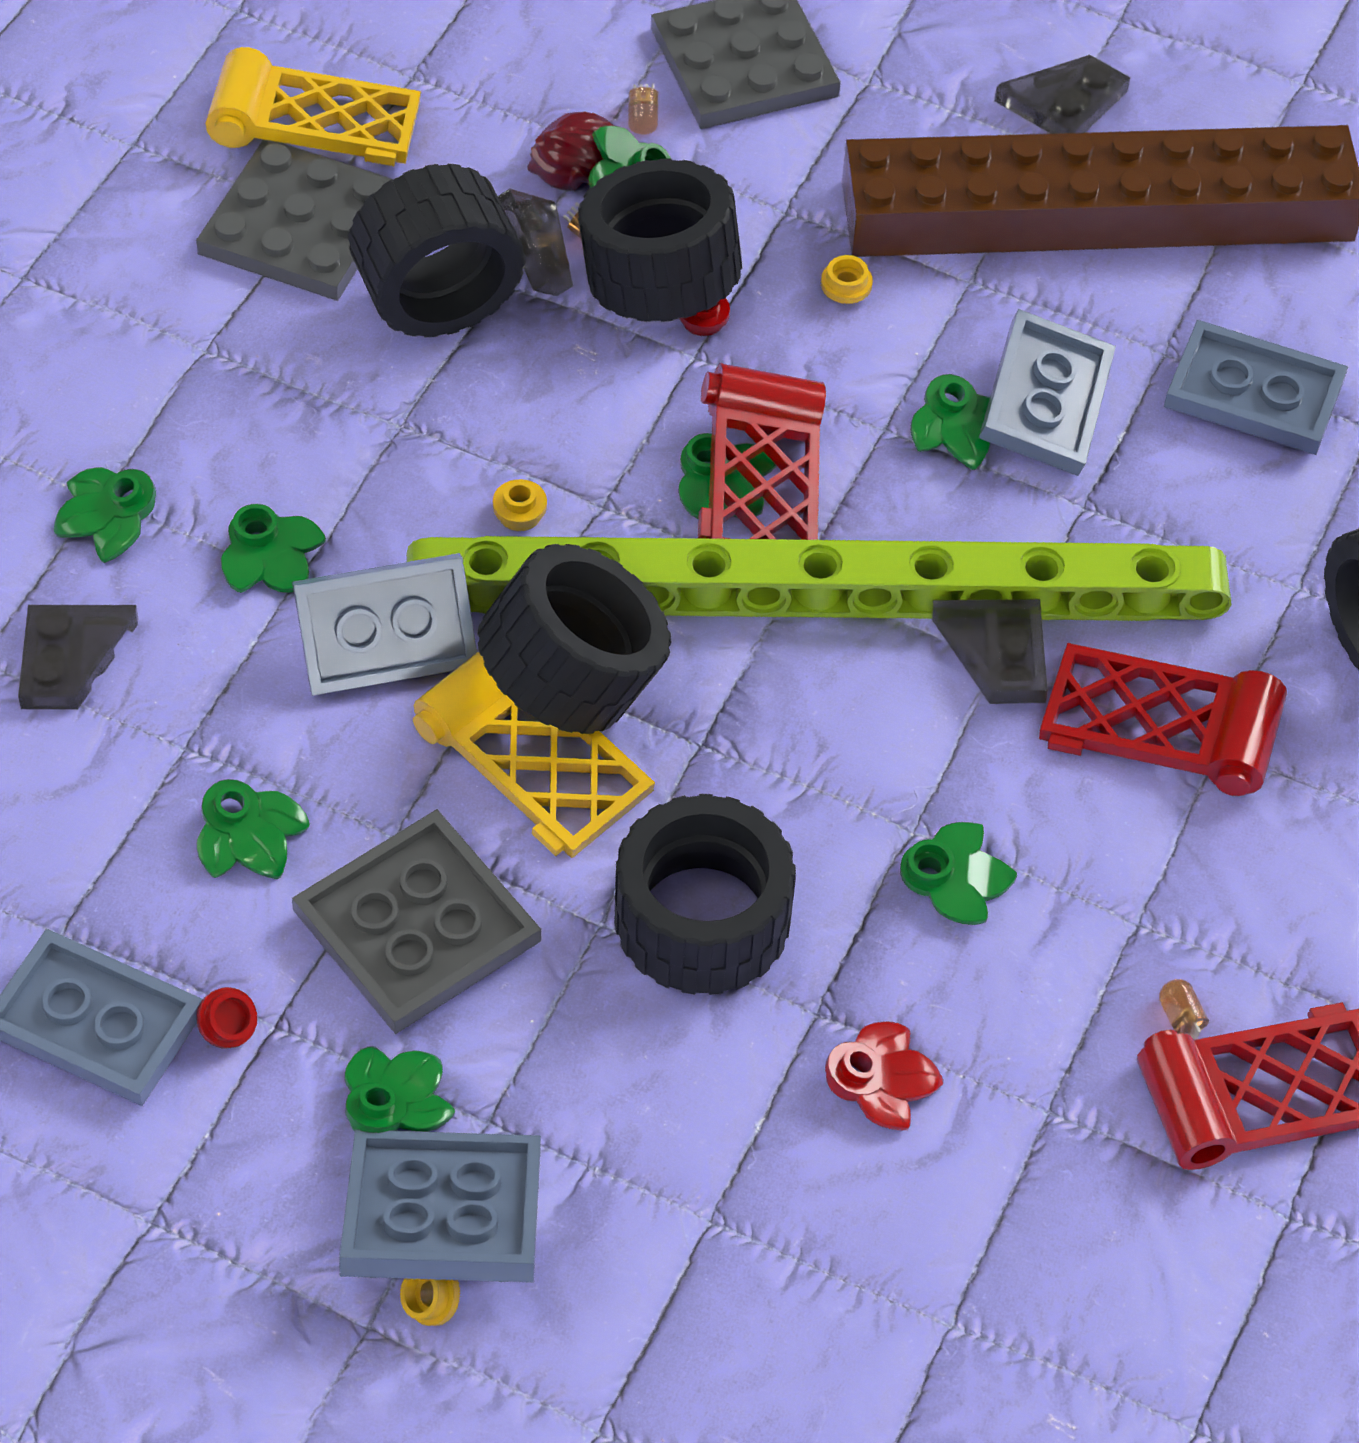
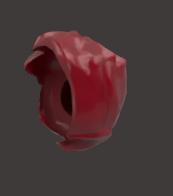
M585 111L566 113L548 125L535 139V145L531 148L530 152L531 161L527 165L528 171L538 175L551 187L560 190L576 191L583 182L590 186V172L596 163L603 160L592 134L600 127L614 125L596 113Z

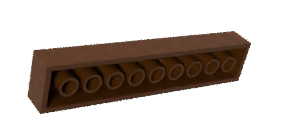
M1348 125L846 139L842 187L851 255L856 257L1355 241L1359 228V166Z

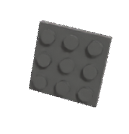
M712 0L651 14V30L700 129L838 97L840 94L841 82L797 0Z
M262 140L197 238L198 255L338 301L358 270L349 250L348 234L349 229L353 225L352 220L356 212L364 205V201L392 178L281 142Z
M438 809L292 897L293 911L395 1035L541 942V928Z

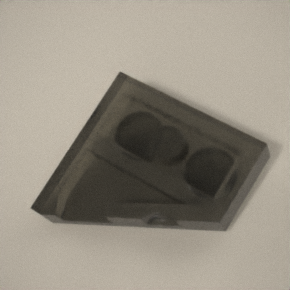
M1087 55L1000 83L996 87L994 102L1050 134L1085 133L1128 92L1130 77L1094 56Z
M508 189L498 195L524 247L526 264L523 268L533 291L558 296L572 288L573 283L555 202L513 189Z
M1040 599L933 600L932 621L989 704L1046 703L1048 688Z
M28 605L18 692L21 709H79L91 692L94 679L103 674L115 658L114 648L127 630L133 632L137 627V606Z

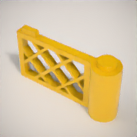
M239 47L231 50L225 57L205 125L211 139L219 145L228 148L246 146L253 138L362 156L365 157V162L395 166V162L406 164L420 105L421 91L273 66L268 57L259 50L251 47ZM280 86L299 88L304 93L289 97ZM340 95L351 97L354 101L339 106L332 98ZM318 104L326 112L311 117L303 108ZM392 104L407 108L389 114L381 106ZM367 112L375 121L360 125L352 117ZM288 114L297 123L285 125L270 121ZM339 123L346 132L340 134L331 133L323 128ZM388 131L399 141V144L378 141L374 136Z
M477 652L414 702L415 716L413 717V724L421 737L428 743H439L445 747L452 746L536 825L532 828L531 834L553 855L557 856L564 851L573 858L652 793L655 782L600 731H595L593 734H580V732L574 731L570 733L541 722L517 721L518 707L496 686L497 683L488 674L483 664V657ZM511 713L510 720H503ZM485 733L510 734V755L485 754L474 742ZM517 735L550 736V757L517 756ZM557 736L579 737L590 746V759L557 758ZM598 754H599L604 760L598 759ZM502 769H509V775ZM516 770L550 771L549 793L526 792L516 783ZM557 771L590 773V794L557 793ZM598 773L621 774L633 787L622 796L597 795ZM542 806H549V813ZM556 807L590 808V823L573 836L556 820ZM597 809H605L597 816Z

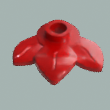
M889 1021L875 1022L863 1027L855 1042H844L834 1047L825 1063L826 1081L835 1095L847 1101H857L866 1118L881 1127L894 1130H908L911 1122L908 1102L934 1094L943 1085V1078L938 1068L928 1057L918 1051L908 1050L910 1044L909 1028ZM852 1066L856 1067V1068L859 1069L861 1072L855 1070Z

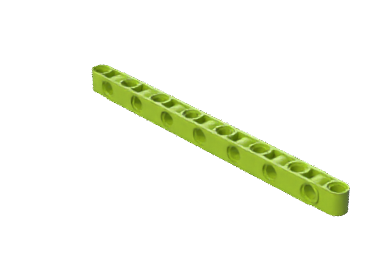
M483 536L476 538H420L413 541L408 546L406 552V562L460 553L463 557L471 612L486 614L530 554L537 549H544L546 545L551 544L578 545L584 549L602 553L601 555L617 561L623 565V568L643 582L644 587L658 601V606L665 616L1150 621L1157 619L1206 620L1222 616L1232 605L1226 555L1222 550L1210 546H1174L1146 543Z

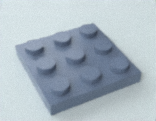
M355 1130L339 1256L340 1276L534 1283L541 1135L416 1131L370 1133Z

